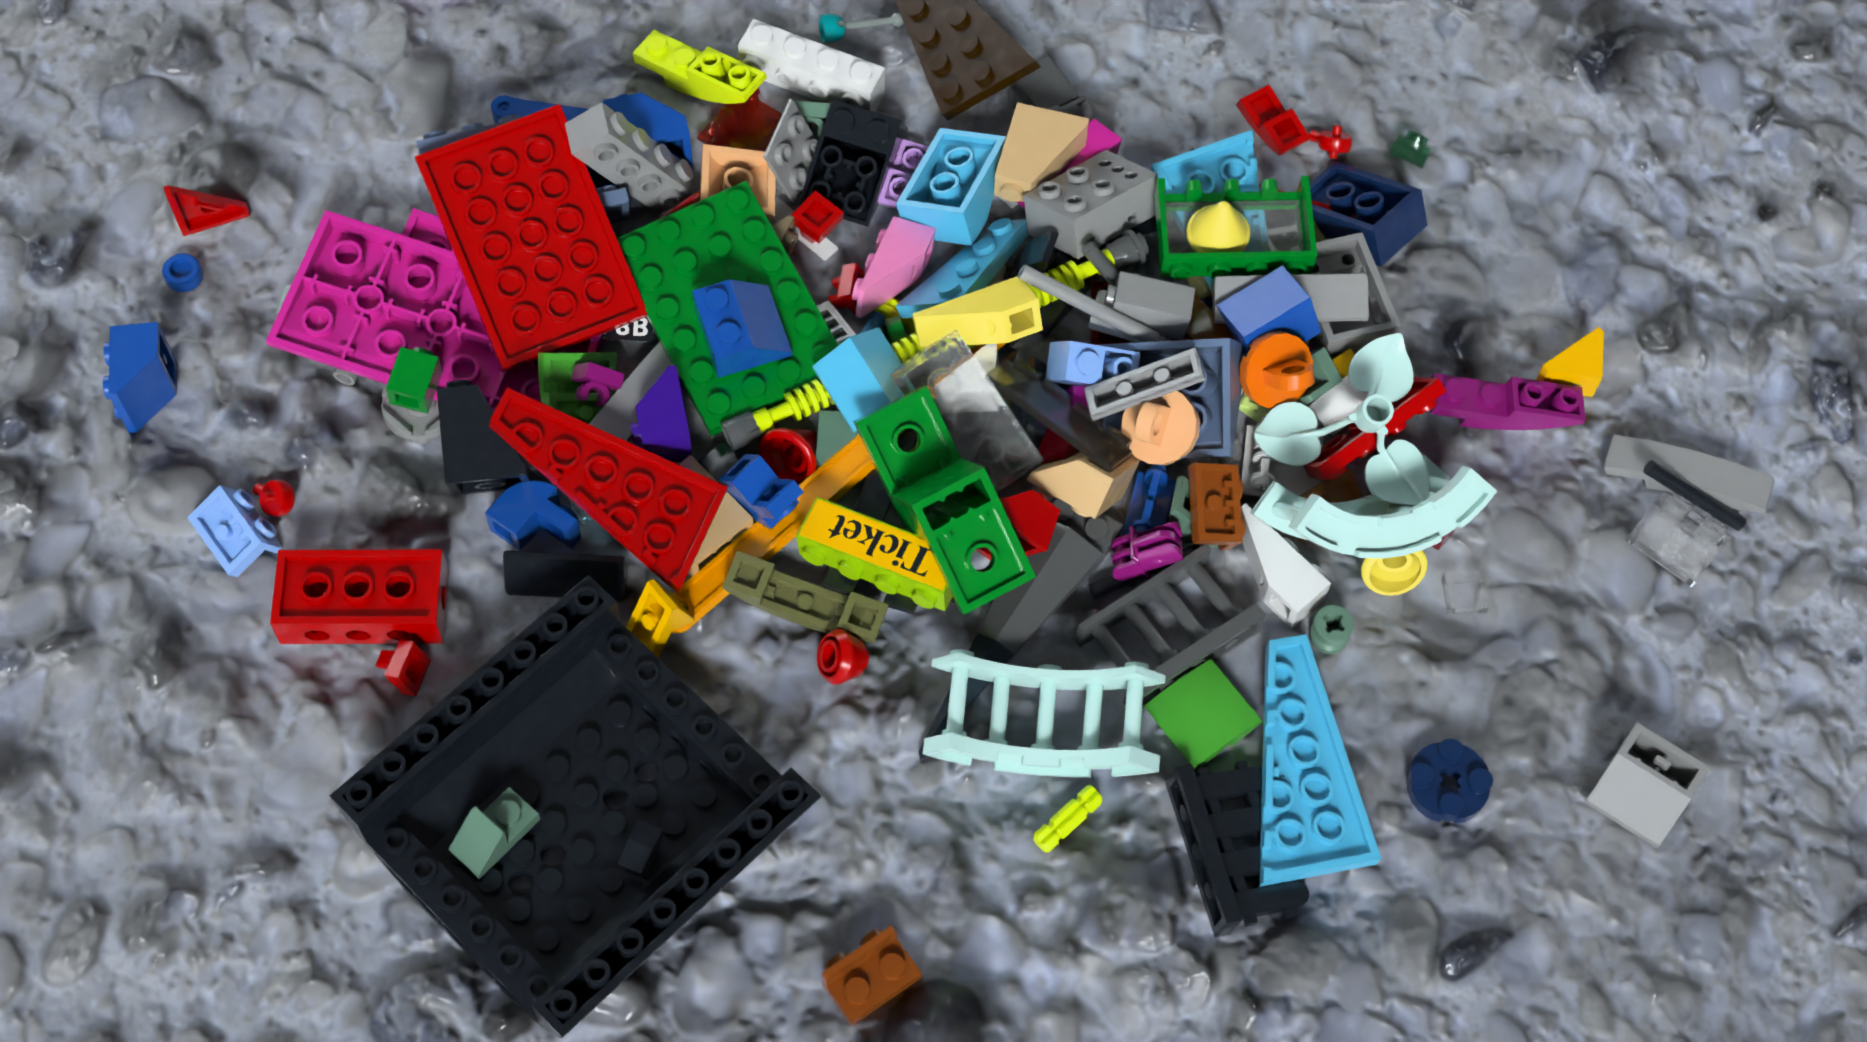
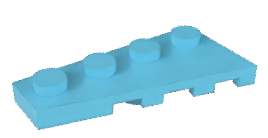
M1001 218L994 221L977 237L973 246L967 245L896 305L900 317L913 318V313L986 288L1029 235L1026 219L1010 220L1009 218Z

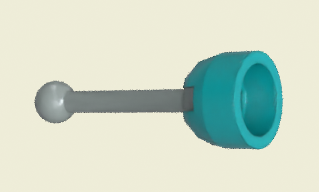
M898 12L894 13L891 17L845 22L838 14L832 13L821 14L818 19L822 43L840 40L845 35L847 29L888 24L900 27L904 23L901 14Z

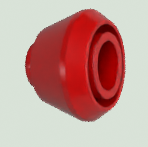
M834 629L824 636L817 650L819 672L827 682L833 685H839L859 677L869 662V653L863 641L842 629Z

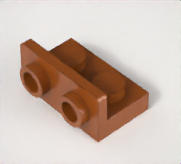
M1198 462L1189 465L1192 544L1218 545L1219 550H1229L1243 543L1246 525L1243 516H1241L1240 499L1243 494V482L1239 478L1238 465Z
M893 925L883 931L880 928L872 930L861 939L859 943L861 946L848 955L845 952L837 954L824 966L822 986L851 1026L922 978V972L898 941V932Z

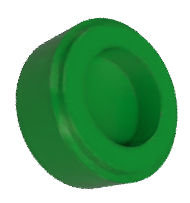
M898 315L885 319L884 327L890 345L894 342L899 343V340L904 337L907 338Z

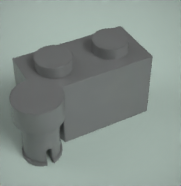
M1049 55L1037 60V63L1041 66L1039 69L1010 85V89H1008L1009 99L1015 108L1018 102L1085 118L1093 116L1089 101L1086 102L1084 96L1079 97Z

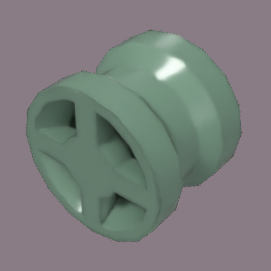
M1338 605L1322 607L1317 611L1309 631L1311 644L1324 654L1341 652L1346 647L1354 629V620L1351 614L1345 608Z

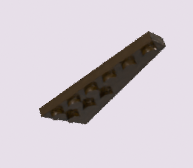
M895 0L940 112L947 121L1041 67L974 0Z

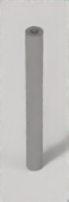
M1026 264L1020 269L1018 279L1142 342L1158 341L1159 332Z

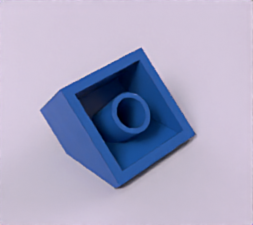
M729 279L692 291L695 314L718 378L792 356L791 347L768 285Z

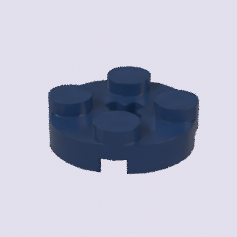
M1452 738L1423 748L1414 757L1407 774L1409 784L1407 790L1412 804L1422 815L1437 822H1441V820L1455 821L1454 824L1471 820L1486 804L1493 785L1492 774L1489 772L1483 759L1471 748L1462 745L1461 742ZM1446 774L1456 778V785L1459 789L1456 791L1452 787L1443 789L1440 786L1443 780L1441 775Z

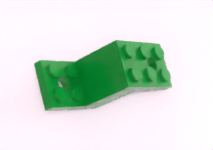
M923 385L853 421L904 528L926 540L960 613L965 615L1036 577L985 467L961 458L927 386ZM911 428L917 434V443L913 449L902 451L897 443L898 435L902 430ZM986 547L991 553L989 565L981 570L974 569L971 564L973 552L978 548Z

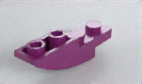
M1433 373L1430 377L1439 378L1447 391L1436 399L1437 404L1430 410V414L1459 418L1460 427L1493 430H1540L1581 425L1586 421L1582 387L1519 377H1511L1505 384Z

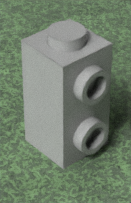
M1120 271L1116 285H1108L1104 305L1159 332V336L1183 340L1191 320L1195 288L1176 282H1167L1144 277L1136 273L1131 274Z

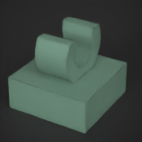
M794 100L806 123H816L818 125V137L820 138L824 127L823 121H826L831 103Z

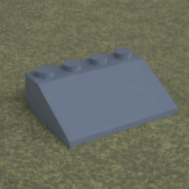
M1231 338L1100 344V346L1140 352L1139 368L1196 347L1203 362L1205 381L1178 391L1187 395L1198 412L1200 431L1193 450L1181 459L1233 457L1242 391L1239 380L1240 363L1242 360L1241 343ZM1125 410L1095 421L1092 420L1089 411L1090 424L1083 428L1088 445L1108 439L1130 452L1124 443L1121 433L1122 415Z

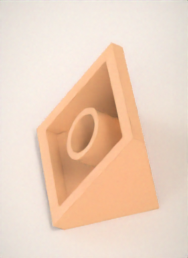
M703 144L700 201L747 181L769 221L773 220L775 217L776 177L763 158L765 152Z

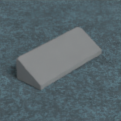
M1195 347L1085 387L1084 391L1091 418L1095 421L1205 381L1203 362Z

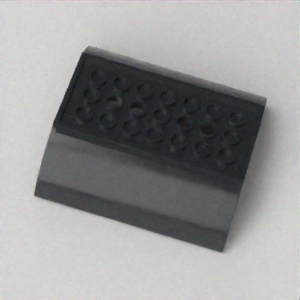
M589 575L329 795L355 832L410 897L515 1005L542 1028L558 1038H563L821 798V795L792 767L783 775L774 769L620 621L617 601ZM647 764L655 766L659 770L655 779L644 782L635 776L636 771L641 766ZM510 787L539 813L540 820L478 879L448 849L470 810L476 806L483 812ZM622 792L628 797V801L620 809H610L604 804L609 794ZM639 819L663 829L661 846L647 874H641L617 864L627 839ZM550 848H560L565 852L564 860L556 866H548L542 862L543 854ZM520 876H527L534 881L532 889L523 895L511 892L510 886L513 880Z

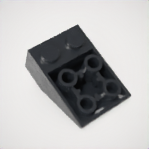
M832 99L798 205L800 206L814 191H817L844 212V220L869 227L879 205L877 201L888 170L893 167L902 139L906 137L908 127L902 120Z

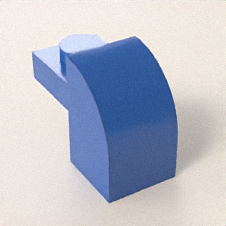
M745 454L718 480L720 484L728 487L727 492L754 520L768 529H772L780 520L791 513L799 503L797 498L804 493L795 480L779 479L760 455Z
M527 481L513 485L505 490L485 512L490 531L520 551L540 529H543L571 549L582 538L578 516L569 507L560 504L557 487L546 482Z

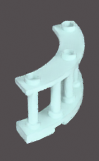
M1422 454L1429 475V496L1427 500L1416 506L1389 504L1379 500L1373 494L1344 502H1327L1315 494H1311L1306 499L1287 490L1278 482L1272 481L1250 513L1265 524L1283 533L1309 540L1329 550L1360 558L1383 559L1408 555L1438 544L1442 541L1441 537L1450 533L1456 527L1462 528L1468 524L1497 493V490L1472 468L1462 466L1449 481L1450 477Z
M963 649L951 650L949 655L932 659V667L950 672L952 676L946 729L942 730L941 735L924 738L923 755L967 766L971 765L972 758L993 762V770L1039 776L1085 778L1091 777V769H1112L1113 777L1159 772L1160 755L1143 750L1144 746L1140 744L1143 688L1164 684L1166 675L1150 670L1149 665L1146 663L1127 662L1124 664V667L1099 670H1062L1060 666L1043 664L1039 665L1038 668H1030L974 657L973 652ZM968 677L994 682L989 739L984 741L966 737L967 733L963 731ZM1010 685L1040 688L1036 742L1031 745V748L1011 746L1005 740ZM1127 689L1123 742L1119 743L1117 748L1102 749L1098 746L1103 690ZM1056 690H1086L1082 746H1078L1077 750H1056V747L1052 745Z

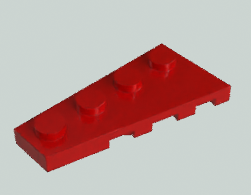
M1413 377V384L1408 394L1404 398L1392 403L1394 413L1392 419L1385 425L1388 429V433L1385 436L1389 437L1401 432L1407 426L1406 421L1415 414H1423L1436 406V399L1447 392L1439 378ZM1355 423L1348 424L1350 433L1347 436L1340 434L1333 437L1321 448L1319 457L1313 462L1304 465L1303 468L1310 478L1327 481L1336 479L1346 472V465L1355 458L1366 457L1376 450L1378 434L1376 432H1363Z

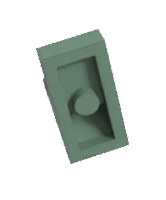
M508 787L483 812L476 806L470 810L448 850L480 879L540 820L539 813Z

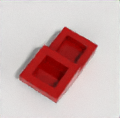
M1270 85L1241 98L1236 104L1256 134L1279 156L1311 139L1292 108L1287 111L1285 110Z

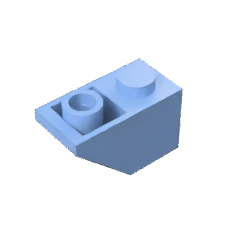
M1076 341L1050 342L1045 381L1088 387L1139 368L1140 352Z

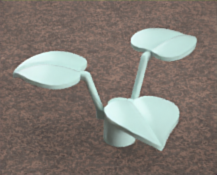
M1401 333L1390 334L1373 340L1360 349L1352 358L1348 367L1349 382L1355 390L1368 393L1367 398L1356 408L1354 413L1331 425L1316 430L1317 418L1309 407L1298 402H1286L1273 408L1253 432L1257 445L1267 456L1283 465L1298 467L1307 465L1319 457L1321 444L1318 437L1329 434L1348 424L1355 423L1363 432H1376L1378 434L1376 448L1380 454L1371 457L1367 461L1364 470L1365 482L1370 492L1379 500L1395 505L1416 506L1428 499L1429 475L1425 460L1420 451L1412 443L1403 439L1393 441L1387 448L1384 446L1385 435L1388 433L1385 425L1392 419L1394 413L1392 403L1404 398L1413 384V368Z

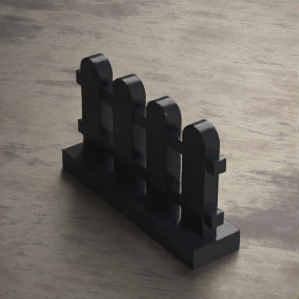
M1246 760L1237 762L1234 765L1235 770L1214 774L1209 773L1208 767L1199 768L1194 772L1192 764L1178 766L1165 783L1214 938L1230 935L1242 920L1245 927H1249L1258 923L1257 917L1283 912L1285 919L1295 918L1298 914L1296 909L1301 908L1310 896L1307 886L1299 881L1282 882L1270 886L1247 889L1244 878L1260 875V846L1235 851L1231 839L1257 834L1259 843L1261 842V802L1258 794L1262 793V767H1248ZM1244 796L1248 808L1222 812L1219 801Z

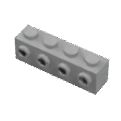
M603 102L565 123L570 150L573 156L618 187H626L628 194L657 214L674 208L694 194L691 180L694 174L688 162L684 159L680 160L664 144L654 141L642 128L635 127L626 120L622 113L613 111Z

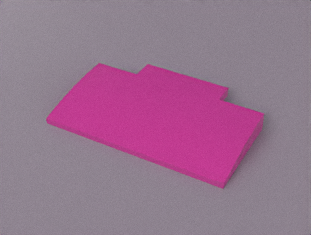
M413 208L401 235L325 210L266 339L268 346L387 384L400 347L411 350L414 347H420L433 352L435 356L439 357L442 375L437 388H447L446 383L450 381L469 380L471 385H478L493 412L497 408L507 387L541 402L538 359L508 371H502L438 216ZM601 335L557 352H601L606 339H600ZM436 389V392H435V395H434V398H433V399L436 400V401H438V399H437V389Z

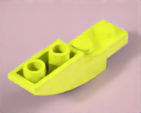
M653 30L632 53L635 63L662 75L667 87L710 102L723 104L744 103L767 78L765 72L709 46L701 52L656 30Z

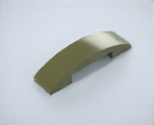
M740 551L736 552L722 586L727 592L761 610L795 624L826 634L834 629H842L863 642L875 643L887 613L888 604L852 591L848 597L774 570V563Z

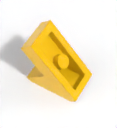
M652 579L647 581L626 628L659 657L671 632L693 623L695 619L671 591Z

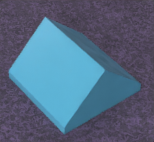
M879 327L849 337L812 366L853 433L857 432L853 421L917 389Z

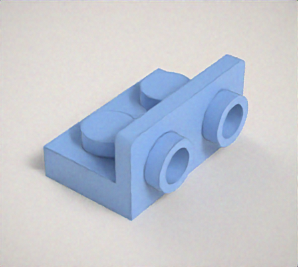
M219 485L187 518L226 573L230 576L238 577L265 550L278 553V550H281L283 546L275 537L277 534L275 527L268 520L261 517L254 508L256 502L249 493L240 488L235 490Z

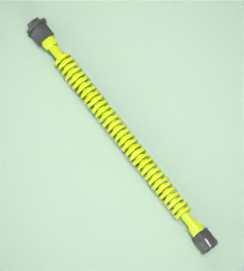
M1128 229L1123 232L1122 237L1107 244L1101 251L1114 267L1120 270L1133 264L1137 266L1144 264L1149 248L1142 234H1135L1134 231ZM1070 260L1065 265L1057 266L1056 269L1053 268L1048 273L1045 272L1043 274L1075 290H1080L1084 288L1083 279L1100 273L1089 260L1080 265H1076L1074 261ZM1026 283L1037 296L1040 308L1041 305L1046 306L1050 302L1058 300V298ZM915 333L909 335L908 339L904 337L899 340V343L894 342L890 345L906 371L909 370L910 366H917L918 361L924 363L927 361V357L932 359L936 357V354L941 355L945 353V350L949 351L954 348V346L920 348ZM817 379L810 381L811 387L808 383L801 385L802 391L797 387L792 389L793 395L790 391L784 393L785 402L768 410L763 407L752 413L748 411L740 416H734L721 422V429L732 451H736L753 440L760 438L762 433L773 429L775 423L792 416L797 422L802 420V415L804 417L810 416L811 410L813 413H817L820 410V406L822 409L829 407V402L832 405L835 403L821 381L819 382Z

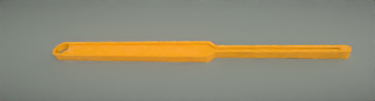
M1006 343L997 344V349L999 350ZM986 344L973 346L927 386L935 404L934 386ZM859 434L799 485L804 493L797 498L799 503L791 513L780 520L772 529H768L756 521L686 581L679 595L676 592L673 593L681 604L688 608V612L695 620L693 623L676 629L671 633L687 631L730 594L722 586L737 551L768 561L796 537L816 497L835 503L875 469Z

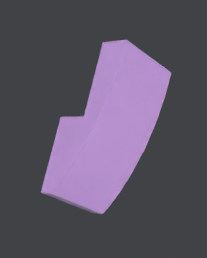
M902 139L893 167L889 168L877 201L878 204L897 209L896 203L926 153L928 146Z

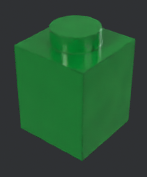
M400 347L386 386L390 404L428 414L442 375L439 357L424 348L414 347L411 350Z

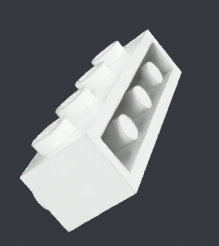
M756 19L752 20L738 44L739 61L765 72L767 76L766 82L816 101L831 103L832 99L875 112L885 94V67Z

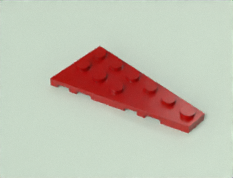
M507 387L490 419L489 427L679 595L728 487Z

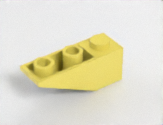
M1018 276L912 314L920 348L1009 343L1043 330L1038 298L1026 282L1018 279Z

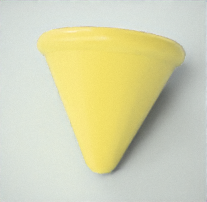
M1226 201L1208 205L1197 210L1189 219L1186 228L1187 240L1195 253L1243 252L1249 243L1251 235L1247 219Z
M1423 550L1399 557L1383 559L1365 558L1361 566V576L1366 586L1375 593L1389 596L1399 595L1412 590L1422 581L1427 571L1428 560Z

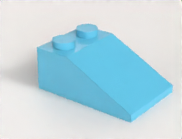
M940 128L896 203L900 218L936 228V241L973 246L989 215L994 196L995 173L1007 136Z

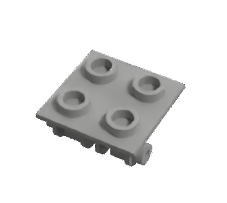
M789 99L763 158L776 177L775 197L780 196V194H787L792 204L796 205L804 189L818 141L793 99Z

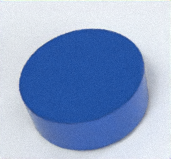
M186 253L176 254L170 257L163 265L162 275L170 289L176 292L191 291L198 287L203 280L202 267L198 259L193 255Z

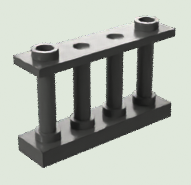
M1207 544L1196 550L1193 548L1185 550L1182 561L1174 563L1101 611H1098V609L1089 611L1078 622L1079 625L1075 639L1077 645L1082 647L1095 638L1118 668L1124 667V664L1134 661L1108 629L1125 618H1128L1160 658V666L1152 671L1166 675L1165 683L1143 688L1142 709L1154 697L1196 667L1210 659L1215 662L1261 631L1266 614L1257 603L1246 610L1236 608L1204 569L1207 566L1211 548ZM1191 577L1225 618L1223 625L1213 631L1210 628L1205 629L1172 588ZM1158 597L1193 639L1192 645L1181 652L1178 649H1172L1141 610L1142 607ZM1125 693V697H1124V701H1123V703H1124L1125 705H1126V693Z

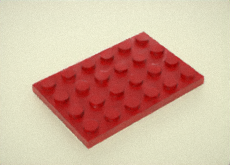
M560 104L415 156V162L503 372L538 359L539 352H557L647 317L646 307L585 163L571 154L565 127L567 119Z

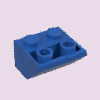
M158 322L110 326V340L104 343V358L107 366H109V376L103 377L104 395L107 400H112L116 418L122 419L129 433L138 432L177 395V361Z

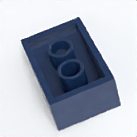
M1336 161L1310 182L1311 200L1328 204L1331 209L1328 210L1312 204L1313 219L1319 230L1329 239L1362 232L1377 266L1382 267L1428 226L1421 189ZM1353 214H1356L1355 219H1354V218H1351V217H1349V216H1352Z

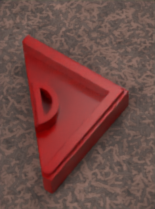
M170 185L163 187L183 236L251 216L246 202Z

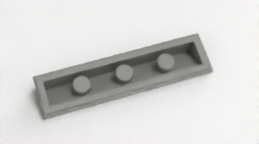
M1367 274L1292 275L1311 297L1318 322L1368 321ZM1265 275L1215 277L1211 291L1214 324H1226L1216 307L1218 303Z

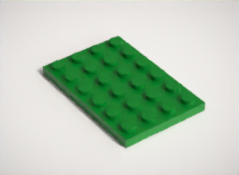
M747 181L617 238L646 307L647 319L672 365H676L678 376L710 436L722 432L720 423L734 416H740L748 411L752 413L763 407L768 410L785 402L784 393L790 391L793 395L792 389L797 387L802 391L801 385L808 383L811 387L810 381L814 379L820 382L812 366L839 345ZM729 279L768 285L791 347L792 356L718 378L695 314L692 291Z

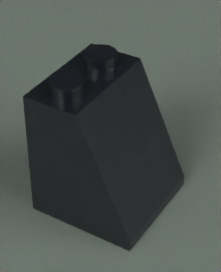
M455 380L447 382V388H437L445 484L455 496L505 491L518 483L533 481L516 450L489 427L490 419L494 412L478 385H471L469 380Z

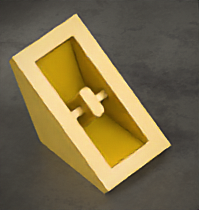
M1600 327L1596 328L1543 364L1536 380L1582 387L1583 396L1593 397L1603 377L1604 331Z

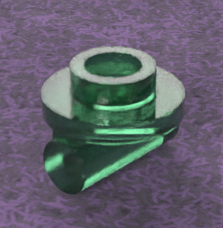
M1409 130L1407 135L1399 133L1397 140H1395L1391 147L1390 154L1423 169L1432 148L1427 145L1429 138Z

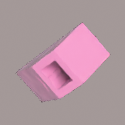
M893 216L887 230H880L876 241V253L868 255L864 267L865 277L864 279L858 278L853 289L852 300L857 301L856 317H864L922 279L933 254L936 228Z

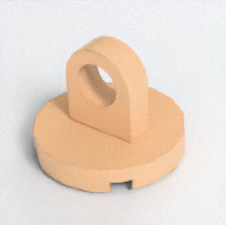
M1179 391L1125 409L1122 415L1121 433L1126 447L1136 458L1148 464L1167 466L1175 463V461L1185 457L1193 450L1199 438L1200 419L1198 412L1187 395Z

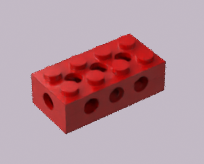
M278 550L270 625L280 644H398L400 639L414 641L415 644H443L449 569L443 550Z

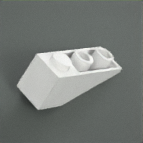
M1245 503L1241 506V516H1243L1246 525L1243 546L1263 602L1292 629L1325 600L1331 582L1328 581L1325 572L1319 566L1310 564L1299 553L1297 546L1290 539L1282 538L1271 526L1250 513L1252 508Z

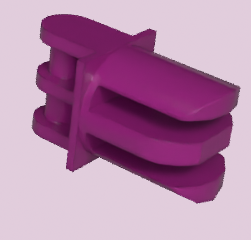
M1169 522L1138 533L1133 526H1130V534L1118 537L1111 543V548L1115 552L1112 555V563L1115 565L1112 570L1113 578L1124 581L1145 575L1149 580L1151 579V570L1182 561L1183 548L1180 524Z

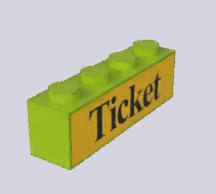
M816 497L796 534L799 555H802L806 561L813 565L822 566L825 564L838 569L842 575L849 579L859 580L861 578L871 582L885 593H899L912 598L917 605L923 608L932 609L935 607L946 611L953 596L925 539Z

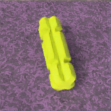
M1085 786L1077 793L1076 800L1072 798L1049 819L1048 825L1043 824L1034 833L1033 841L1042 851L1050 852L1059 844L1060 838L1064 839L1087 818V812L1093 813L1101 805L1103 797L1093 786Z

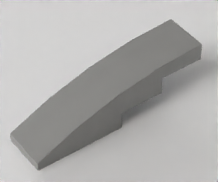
M660 342L624 381L621 389L614 393L590 425L627 442H631L633 437L630 423L638 422L636 405L666 368L673 366Z
M1613 435L1604 464L1606 474L1644 479L1645 486L1648 489L1673 492L1643 473L1645 465L1650 460H1653L1730 509L1766 513L1775 482L1773 476L1696 450L1652 440Z

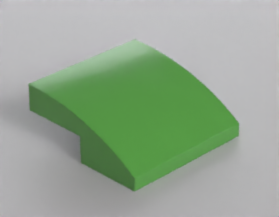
M539 352L538 374L541 403L590 424L603 407L595 406L597 393L593 389H590L587 400L578 401L576 399V391L581 383L571 380L574 365L591 362L617 371V353ZM616 390L609 391L610 398L614 395Z
M1212 659L1178 679L1144 705L1146 710L1196 771L1228 745L1232 748L1263 722Z

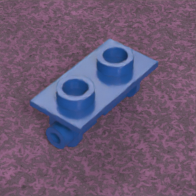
M1152 465L1151 469H1148L1145 473L1138 471L1121 536L1130 534V526H1133L1138 533L1166 523L1176 480L1169 479L1164 466Z

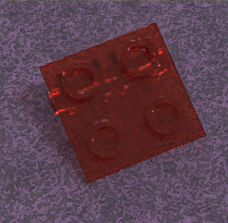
M757 88L746 102L726 104L698 135L697 140L707 145L766 152L782 113L760 101L758 97L760 90Z

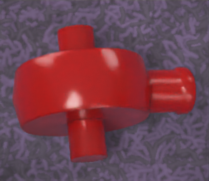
M1333 125V131L1318 132L1311 130L1309 133L1311 137L1309 141L1317 142L1320 149L1329 152L1328 158L1337 159L1338 153H1348L1353 144L1352 136L1343 133L1341 125Z
M278 479L268 481L265 485L257 483L253 487V493L256 496H260V506L266 514L280 517L287 515L292 510L295 502V493L293 487L288 482Z

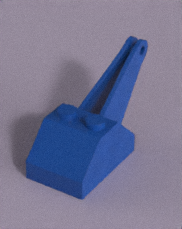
M643 93L622 94L603 100L605 105L615 112L622 113L627 121L637 128H642L654 141L664 144L680 160H686L693 171L690 133L685 115ZM502 95L492 101L491 111L496 124L499 123L498 120L508 115L517 114L522 118L557 104ZM561 105L567 122L589 110ZM586 165L596 189L615 185Z

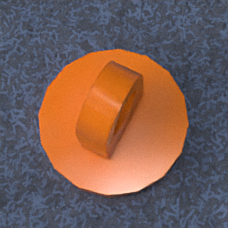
M1283 331L1266 332L1256 338L1249 345L1251 349L1248 351L1247 356L1243 355L1240 363L1239 380L1244 394L1256 404L1269 409H1273L1282 403L1297 402L1308 387L1315 383L1313 359L1309 347L1299 337Z

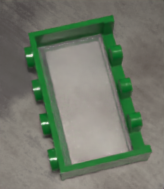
M1301 176L1296 192H1278L1277 180L1269 178L1262 181L1259 192L1240 193L1239 181L1236 179L1225 181L1222 193H1202L1201 181L1190 180L1186 183L1184 194H1165V178H1157L1153 199L1156 214L1160 277L1184 280L1199 276H1209L1214 279L1217 276L1267 275L1282 265L1291 275L1312 273L1317 258V247L1309 176ZM1226 201L1247 219L1251 235L1249 243L1243 252L1195 253L1187 240V223L1191 216L1202 207Z

